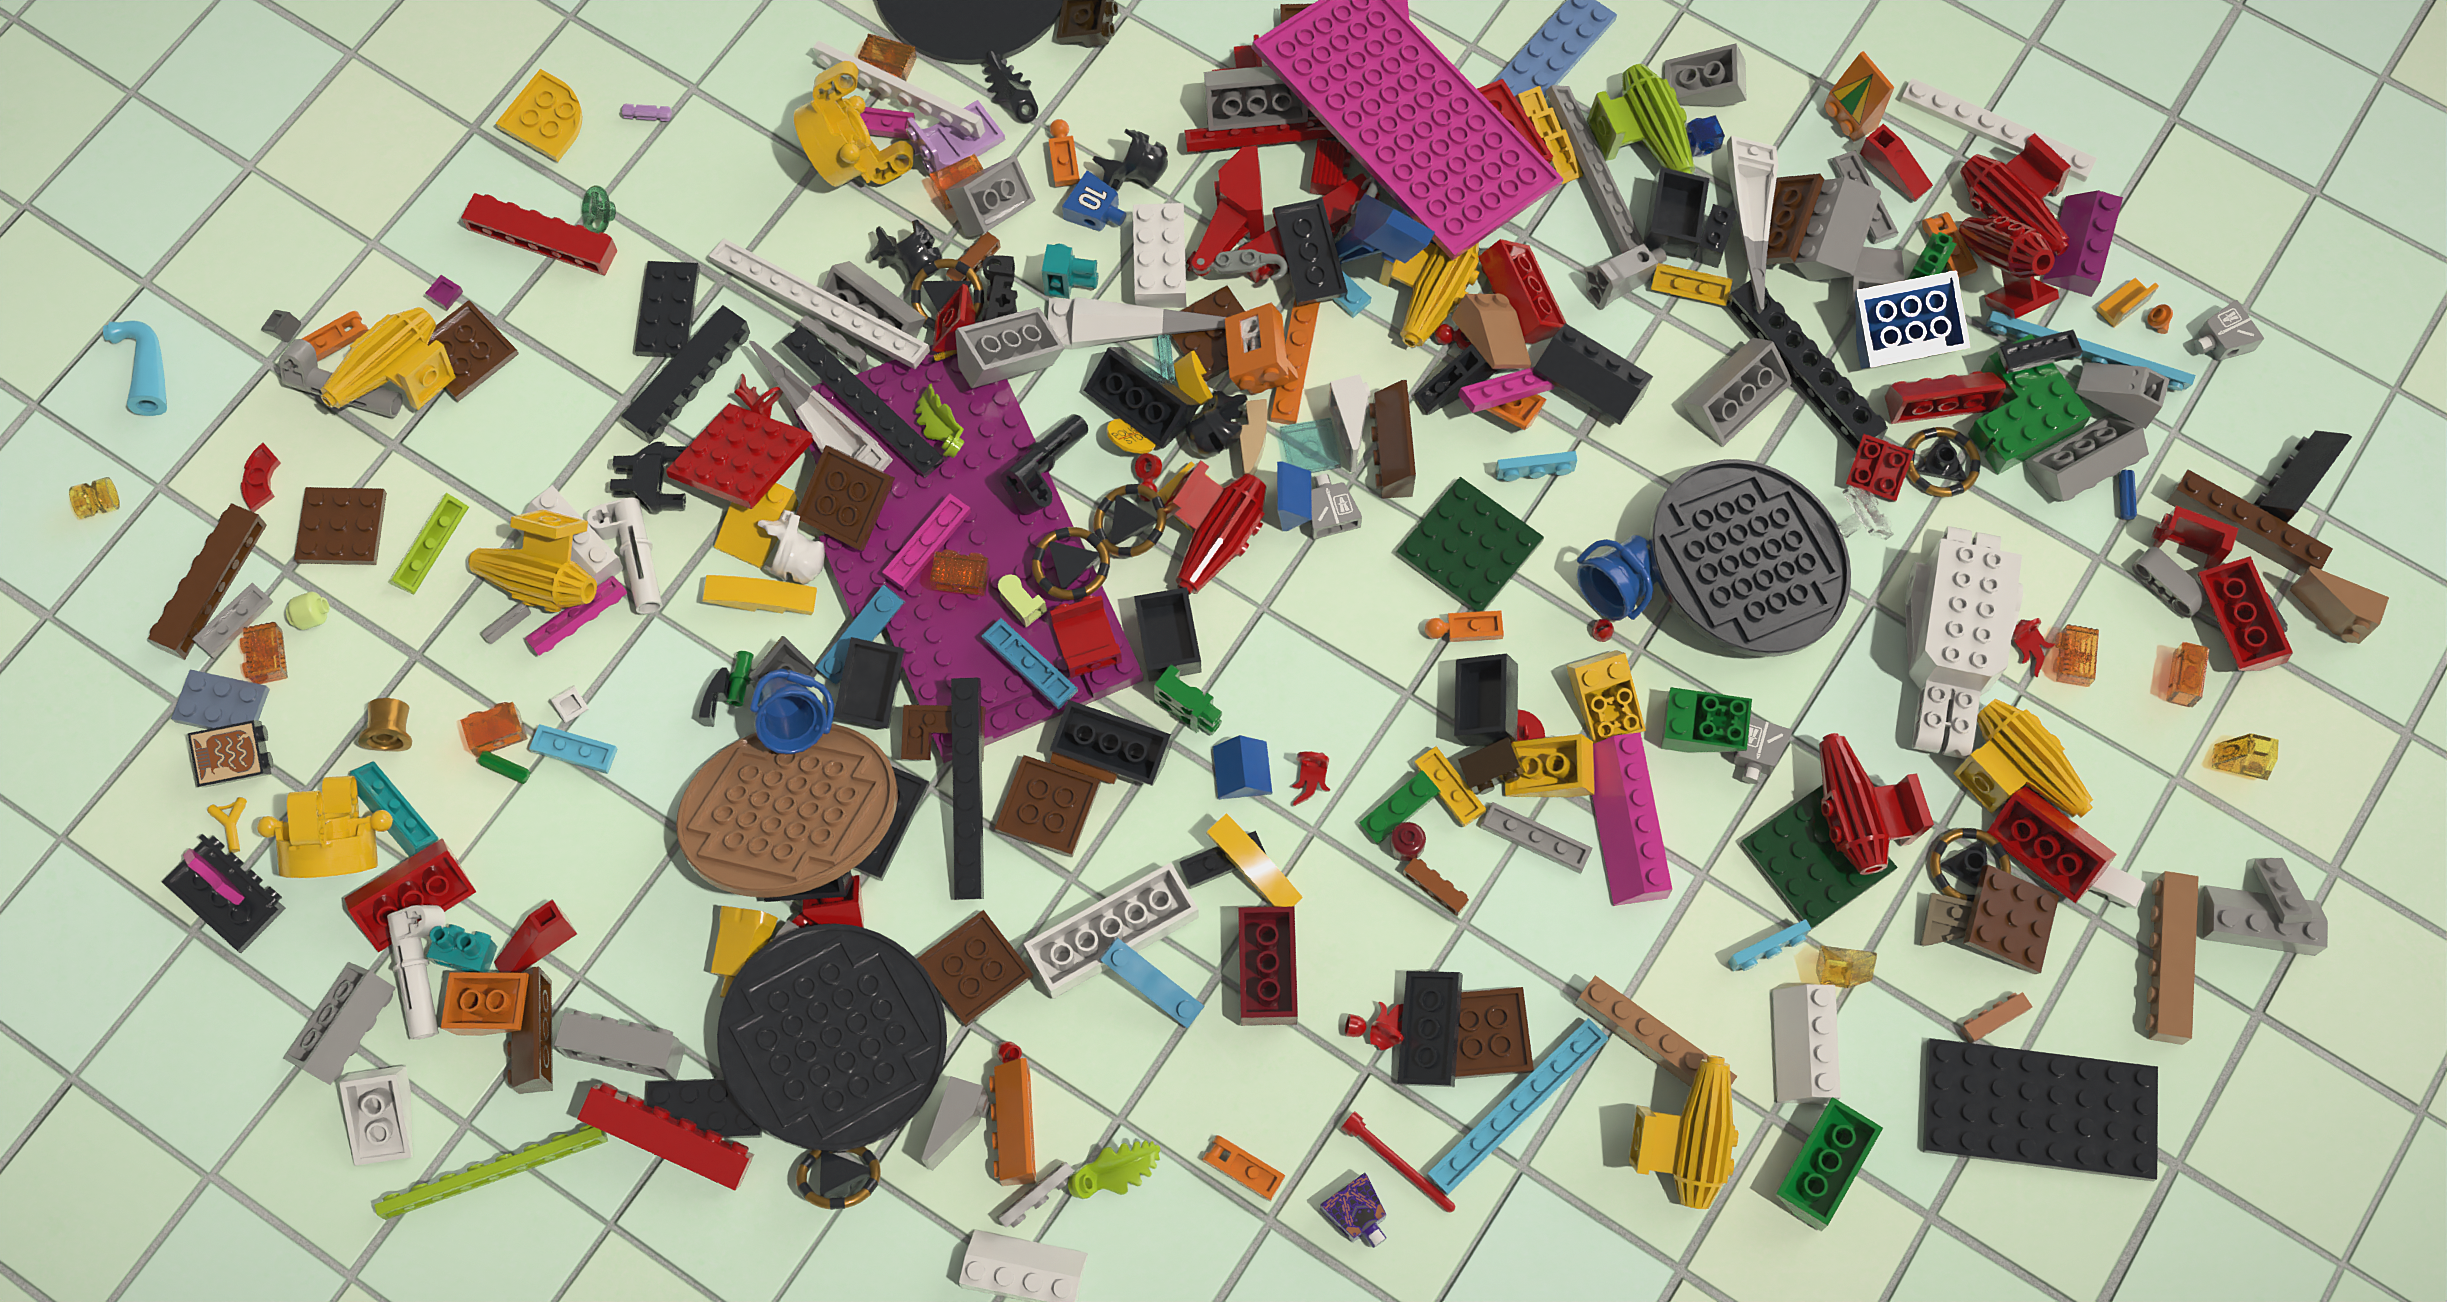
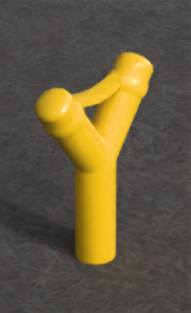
M238 797L235 802L227 806L217 807L212 804L207 809V812L225 827L229 853L240 851L236 824L243 809L246 807L247 800L243 797ZM232 808L229 816L222 811Z

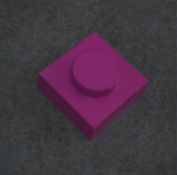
M440 275L425 294L428 299L448 310L463 293V290L453 281Z

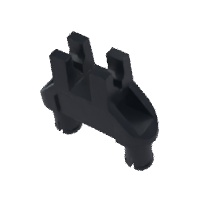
M657 441L646 446L635 455L613 456L612 466L616 468V474L632 475V479H611L610 490L613 491V496L618 498H636L651 513H659L662 509L685 510L686 494H663L662 486L665 464L667 462H674L688 446H667L666 443Z

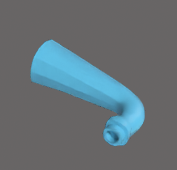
M135 320L109 322L108 325H104L103 335L105 340H110L114 344L126 338L136 340L133 375L127 400L128 408L135 414L144 416H156L167 411L163 360L159 340L154 330L146 323Z

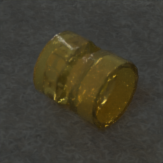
M110 477L93 480L91 486L87 483H82L69 488L72 507L80 519L92 517L98 513V510L102 513H107L120 508L117 489Z

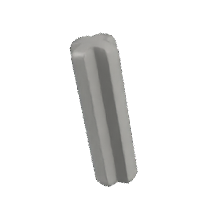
M519 602L483 630L482 636L488 643L493 644L531 614L530 609L527 605Z

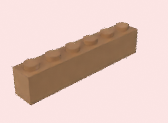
M2164 871L2154 879L2152 884V895H2155V905L2152 907L2150 918L2151 922H2154V932L2150 935L2149 947L2153 949V958L2148 965V974L2152 976L2151 986L2147 991L2150 1013L2147 1015L2145 1023L2146 1030H2149V1040L2184 1045L2192 1039L2199 876Z
M1596 975L1575 1004L1689 1087L1693 1084L1701 1060L1707 1059L1708 1054ZM1730 1071L1732 1085L1737 1075Z

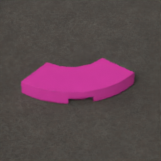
M191 848L183 855L187 865L203 877L223 897L235 905H239L245 898L228 878Z

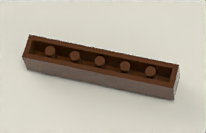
M2189 469L2177 482L2166 501L2174 507L2179 506L2239 528L2236 541L2299 576L2310 566L2322 570L2333 550L2332 547Z
M233 503L221 514L217 527L208 535L204 548L194 558L188 574L181 579L175 595L166 603L162 616L150 630V635L147 639L156 648L183 660L186 659L196 643L193 638L207 625L265 530L267 524L259 514Z

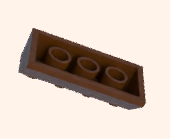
M1400 380L1375 392L1373 403H1369V417L1374 418L1375 426H1371V440L1377 444V450H1373L1374 466H1379V474H1375L1376 490L1381 489V499L1413 497L1416 469L1407 380Z
M538 966L521 972L529 974L521 1031L512 1032V1041H508L507 1045L508 1056L512 1058V1069H508L507 1074L508 1084L518 1094L553 1091L552 980Z

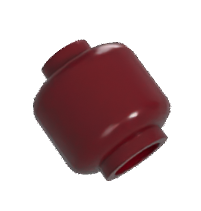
M1403 822L1397 825L1391 833L1390 850L1396 858L1408 862L1413 858H1419L1424 852L1426 844L1425 832L1416 823Z

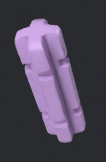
M628 103L622 106L624 118L634 119V116H636L637 119L657 120V118H660V121L671 120L672 111L669 106L657 108V105L637 104L635 107L634 104Z

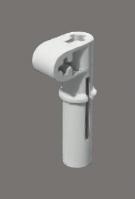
M623 498L593 507L587 515L590 527L602 540L616 537L621 539L620 554L625 557L636 611L640 614H651L659 611L663 605L651 555L653 544L647 537L640 501L636 498ZM616 516L617 522L613 523L612 517ZM634 537H635V541H636V544H637L638 553H639V558H640L641 567H642V571H643V576H644L643 579H642V577H641L640 568H639V563H638V559H637V553H636L635 545H634V541H633V538H634Z
M415 905L387 915L396 962L393 971L398 972L410 1040L425 1039L439 1034L426 967L430 963L424 957L421 938L430 936L431 930L436 926H442L443 928L446 921L444 910L437 905Z

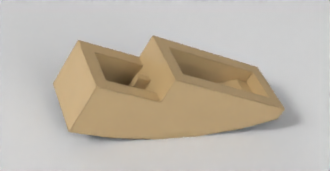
M1267 399L1246 401L1247 425H1241L1242 431L1239 437L1243 475H1255L1263 456L1267 434Z

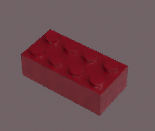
M1295 906L1239 907L1241 1026L1297 1025Z

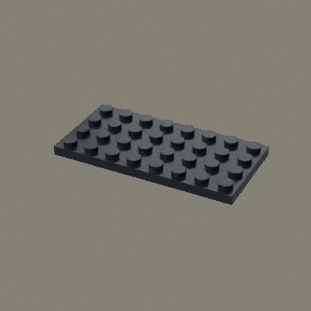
M1929 1038L1927 1040L1923 1152L2154 1182L2157 1180L2158 1066Z

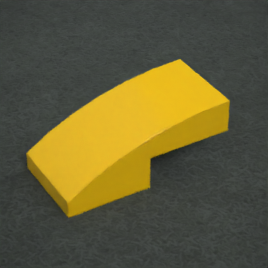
M1191 351L1174 363L1177 382L1183 392L1200 403V406L1213 398L1202 377L1206 374V371L1195 351Z

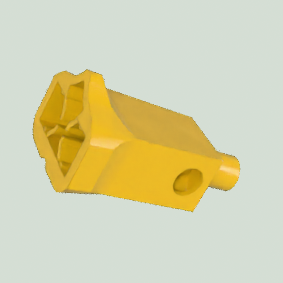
M721 906L719 915L720 928L711 967V973L724 978L720 993L721 998L725 999L734 978L748 960L768 944L776 926L777 917L758 910Z

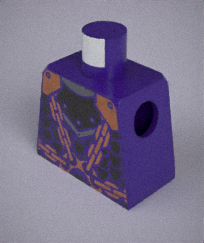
M1366 1173L1360 1175L1320 1204V1211L1351 1242H1355L1364 1235L1372 1248H1375L1387 1239L1378 1224L1386 1219L1387 1215Z

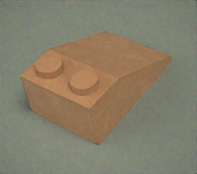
M1465 294L1451 318L1492 369L1530 368L1532 364L1515 309L1510 305L1508 298L1502 294Z
M2310 566L2290 588V591L2333 634L2340 636L2346 642L2360 644L2381 624L2389 600L2388 596L2313 566Z

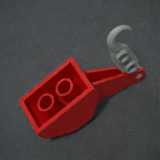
M1242 147L1218 170L1219 181H1214L1217 209L1192 259L1193 272L1198 276H1205L1212 269L1220 274L1255 271L1267 264H1277L1280 270L1276 275L1271 276L1270 279L1272 281L1279 280L1287 272V263L1282 256L1271 253L1265 254L1252 249L1231 251L1244 236L1249 239H1255L1265 233L1258 147Z

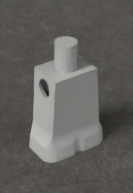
M1642 244L1608 261L1585 267L1587 295L1598 309L1603 310L1614 300L1649 282L1658 263H1663L1667 260L1665 251L1662 248H1657L1650 252Z

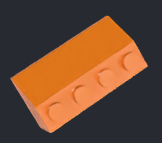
M1020 1058L995 1066L994 1075L989 1076L990 1092L996 1095V1104H991L992 1121H997V1132H992L993 1150L998 1149L999 1161H994V1177L1000 1178L1002 1186L1036 1184L1031 1074L1027 1058Z

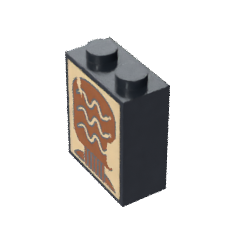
M252 720L188 733L197 787H211L271 775L273 757L270 752H267L265 741H268V731L266 726L262 725V721Z

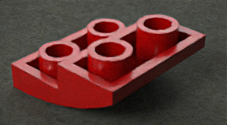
M1863 434L1846 484L1896 502L1914 451Z

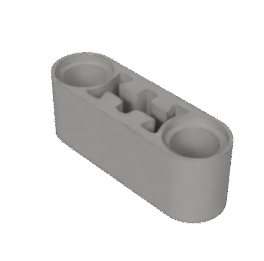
M2150 547L2132 564V570L2135 575L2178 614L2185 618H2191L2209 601L2204 588L2157 547Z

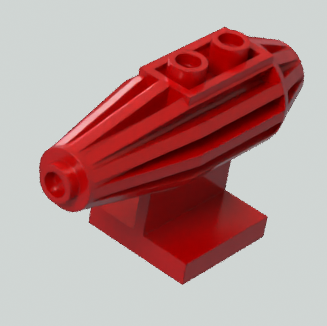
M2034 133L2027 138L2024 150L2007 164L1980 154L1974 155L1964 164L1960 173L1970 194L1969 200L1974 209L1981 211L1989 219L2006 216L2036 229V233L2041 234L2046 239L2054 256H2061L2069 248L2068 242L2070 238L2043 201V198L2049 193L2057 196L2063 191L2071 166L2039 136Z
M2006 216L1996 219L1969 217L1960 224L1959 232L1964 242L1984 262L2001 269L2004 287L1985 295L1986 305L2016 319L2059 299L2058 289L2034 278L2035 276L2048 273L2055 262L2054 254L2046 239L2041 234L2036 233V229Z
M1201 460L1184 474L1163 508L1167 519L1174 515L1194 530L1175 579L1178 584L1177 588L1187 587L1188 595H1191V593L1198 594L1237 555L1241 557L1249 547L1247 540L1251 535L1255 536L1261 529L1263 523L1260 520L1265 514L1263 507L1267 487L1256 476L1245 474L1223 488L1205 475L1209 466Z
M1838 733L1828 734L1819 743L1824 794V798L1821 800V810L1828 821L1831 841L1835 843L1837 852L1841 851L1860 874L1866 875L1879 872L1888 865L1890 840L1899 839L1901 846L1911 845L1934 825L1917 773L1909 774L1897 784L1874 787L1846 737L1839 736Z

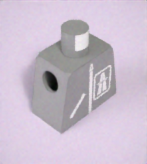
M2234 300L2203 324L2198 331L2201 338L2194 341V347L2201 355L2211 351L2216 360L2221 361L2255 351L2265 338L2239 301Z
M1328 474L1316 476L1314 478L1316 489L1311 490L1312 520H1310L1313 540L1361 528V512L1344 482L1331 484Z
M1750 717L1747 751H1734V764L1745 768L1742 780L1750 784H1757L1761 773L1771 775L1793 730Z

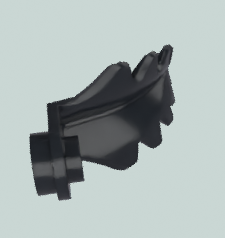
M988 51L987 59L984 63L989 66L984 69V72L990 74V76L985 78V81L994 83L987 89L988 92H997L992 97V100L1008 101L1015 117L1019 121L1025 123L1033 121L1038 115V105L1029 89L1032 83L1031 80L1020 81L1023 77L1022 72L1012 74L1015 69L1013 65L1007 67L1006 59L1000 60V54ZM1024 105H1027L1029 107V111L1027 114L1022 113V107Z

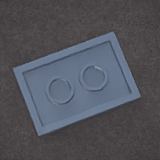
M190 669L171 719L175 723L203 729L252 720L259 721L270 689L266 685Z

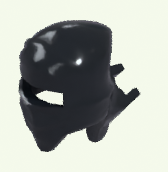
M1127 128L1124 133L1130 136L1132 141L1123 162L1104 159L1098 156H1094L1092 159L1104 170L1102 181L1115 190L1120 189L1127 177L1138 179L1144 182L1146 186L1152 187L1162 177L1168 167V152L1163 144L1156 141L1154 145L1149 144L1150 136L1148 134Z
M918 219L912 221L914 232L898 244L896 238L888 236L881 226L876 227L878 243L870 252L871 258L876 260L879 256L883 257L879 261L881 268L896 263L903 270L909 283H913L916 275L924 266L932 261L943 259L940 249L933 247L935 238ZM934 272L933 274L927 276V278L933 276L936 272Z
M1213 391L1212 394L1215 400L1214 403H1209L1210 409L1186 425L1187 441L1194 452L1205 458H1210L1232 447L1238 441L1242 426L1240 421L1231 422V419L1241 418L1243 411L1239 406L1248 400L1246 395L1229 396L1223 391Z

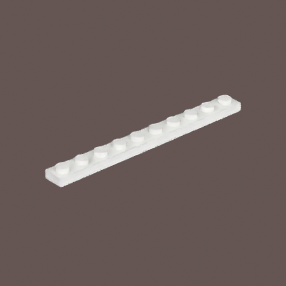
M725 238L709 255L712 263L913 369H916L930 352L928 344Z

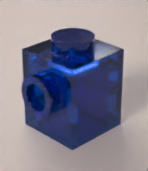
M1716 115L1703 119L1696 118L1687 123L1686 131L1693 157L1701 154L1709 155L1715 150L1721 149L1725 134Z

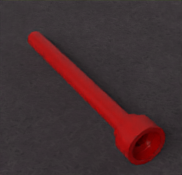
M1356 1111L1351 1114L1340 1129L1349 1136L1351 1134L1355 1138L1359 1136L1446 1212L1451 1213L1455 1210L1454 1202L1365 1127L1366 1123L1363 1122L1364 1118Z

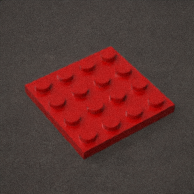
M729 403L667 468L666 472L671 479L753 509L810 446L814 439L811 432Z

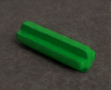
M483 751L478 758V763L481 766L521 784H525L531 775L527 768L488 751Z

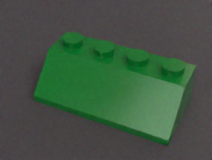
M1832 1097L1775 1195L1795 1216L1822 1232L1829 1225L1882 1132L1883 1127Z

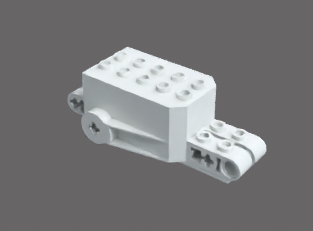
M1946 526L1943 538L1940 539L1926 564L1913 563L1907 582L1905 602L1908 674L1919 687L1912 735L1913 749L1938 754L1942 747L1943 755L1967 759L1973 749L1980 696L1987 693L2008 667L2011 638L2019 618L2024 588L2023 584L2019 583L2023 555L2000 550L2001 536L1975 532L1972 540L1971 530Z

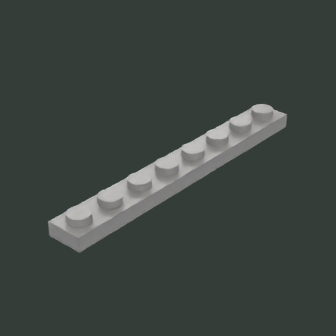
M1551 85L1546 90L1547 96L1556 112L1560 125L1563 129H1566L1579 165L1583 169L1589 186L1599 203V207L1608 222L1620 251L1623 254L1642 245L1643 239L1570 86Z

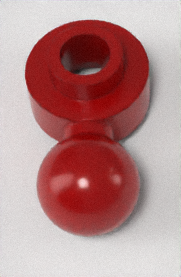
M1441 324L1435 330V339L1440 344L1445 345L1456 341L1457 346L1462 350H1465L1472 344L1465 341L1468 338L1460 328L1456 331L1448 324Z
M1144 453L1138 457L1135 463V472L1139 478L1143 479L1140 485L1147 486L1158 493L1153 480L1158 478L1162 471L1161 459L1156 455ZM1138 495L1142 501L1150 502L1147 497Z

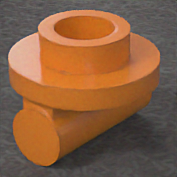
M2161 304L2153 308L2149 313L2148 323L2151 327L2158 329V333H2168L2169 323L2173 317L2172 308L2166 304Z

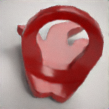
M742 373L738 382V389L734 393L743 400L751 411L770 418L772 405L782 396L783 391L777 386L759 396L756 392V387L748 388L746 377ZM774 393L773 396L770 397L768 400H766L765 402L763 401L769 395Z
M2035 618L2031 621L2021 619L2015 627L2012 638L2024 655L2022 664L2029 661L2030 653L2035 657L2034 675L2038 677L2045 659L2041 647L2051 649L2055 646V643L2046 642L2038 630L2042 623L2040 618Z
M1304 751L1297 753L1296 760L1301 765L1300 780L1292 785V787L1301 789L1306 781L1307 786L1304 794L1294 801L1293 806L1309 800L1315 794L1318 783L1324 792L1331 791L1325 784L1330 758L1323 752Z
M1378 1002L1381 1012L1371 1026V1045H1376L1378 1049L1383 1051L1402 1043L1404 1039L1400 1033L1402 1030V1020L1398 1022V1019L1403 1012L1404 1004L1396 1005L1387 1015L1386 1005L1383 1002Z

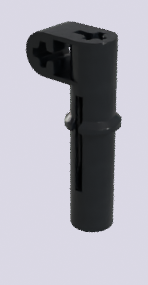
M1077 414L1069 415L1043 439L1029 445L1026 453L1001 474V482L1022 513L1032 514L1052 503V492L1041 474L1052 470L1055 462L1087 435L1088 425L1081 416Z

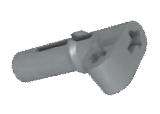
M295 339L279 358L281 378L284 385L319 396L322 395L321 388L334 373L318 368L314 347L303 339ZM378 387L348 404L394 418L400 412L403 397L399 392Z

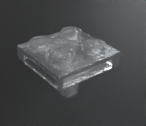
M1849 486L1842 491L1855 511L1850 517L1837 524L1839 531L1845 538H1848L1863 526L1870 536L1887 540L1894 535L1890 528L1893 526L1891 520L1885 513H1880L1876 507L1879 504L1878 500L1870 491L1867 493L1862 488L1859 489L1853 486Z

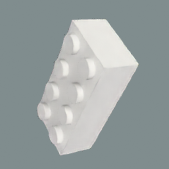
M1184 203L1133 204L1135 305L1154 308H1186Z

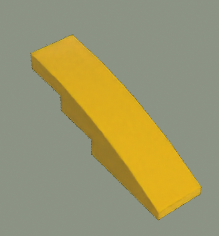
M1538 86L1517 94L1515 98L1554 156L1549 164L1564 179L1562 184L1582 177L1583 173L1566 129L1561 130L1553 107L1548 108L1541 87Z
M706 575L702 601L753 612L756 609H762L783 614L786 610L812 615L815 608L817 587L760 578Z
M1227 813L1206 832L1225 853V856L1244 875V878L1272 907L1295 906L1303 898L1270 858Z

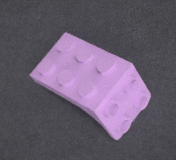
M978 100L964 107V109L981 116L985 133L980 139L973 135L968 136L962 133L960 129L952 125L947 126L941 121L929 128L921 129L912 117L907 119L908 128L906 132L911 139L909 143L914 149V154L922 157L925 169L928 173L933 172L938 180L1006 140L1005 134Z

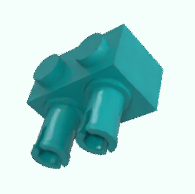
M1047 244L1041 270L1045 296L1070 299L1071 290L1074 288V285L1097 289L1099 279L1097 260L1075 258L1072 247L1064 244Z
M449 924L448 928L436 926L431 930L430 939L432 943L426 957L433 964L458 971L488 973L498 946L491 940L492 936L489 934L475 931L473 935L466 933L465 929L460 926Z

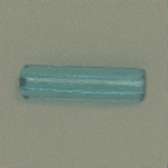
M1168 334L1157 336L1160 374L1173 383L1175 381L1171 338Z

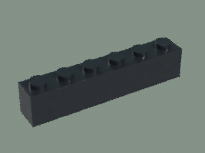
M722 305L621 415L626 428L648 444L654 439L659 438L668 423L680 415L682 408L688 401L695 399L699 389L706 382L713 379L717 369L731 359L733 352L739 345H743L748 340L751 332L747 321Z

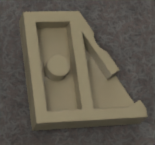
M1930 893L1920 946L1925 947L1965 937L1973 902Z

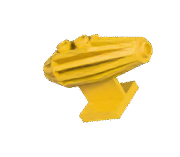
M1431 242L1406 263L1397 259L1395 263L1384 260L1379 283L1388 287L1392 279H1395L1413 288L1400 332L1406 345L1413 348L1423 346L1450 313H1454L1464 295L1468 294L1465 290L1469 284L1472 286L1475 284L1480 273L1476 271L1479 262V242L1453 261L1438 245Z
M416 307L392 315L387 314L380 321L376 322L371 329L350 345L351 350L321 388V399L330 408H341L390 380L405 391L410 405L419 410L456 378L444 345L437 340L431 345H427L436 327L432 316L425 309Z
M544 509L512 516L510 527L524 531L522 549L480 547L475 549L468 559L470 570L473 573L511 593L512 598L522 600L524 605L544 606L546 611L560 612L562 608L588 604L596 595V580L576 562L570 561L573 535L587 531L588 521Z
M1996 698L1978 713L1977 722L1986 744L1970 754L1953 774L1991 814L2024 785L2072 818L2076 815L2082 818L2093 808L2090 803L2094 799L2063 752L2065 748L2061 745L2060 740L2055 735L2050 734L2041 724L2040 719L2036 715L2031 714L2027 709L2024 711Z
M1708 1055L1707 1059L1701 1060L1681 1115L1653 1112L1647 1106L1637 1105L1628 1162L1638 1174L1649 1175V1170L1673 1174L1680 1204L1691 1208L1709 1209L1723 1184H1727L1728 1176H1732L1734 1171V1159L1731 1158L1732 1147L1737 1146L1739 1133L1738 1130H1735V1125L1733 1124L1730 1064L1725 1063L1724 1057Z

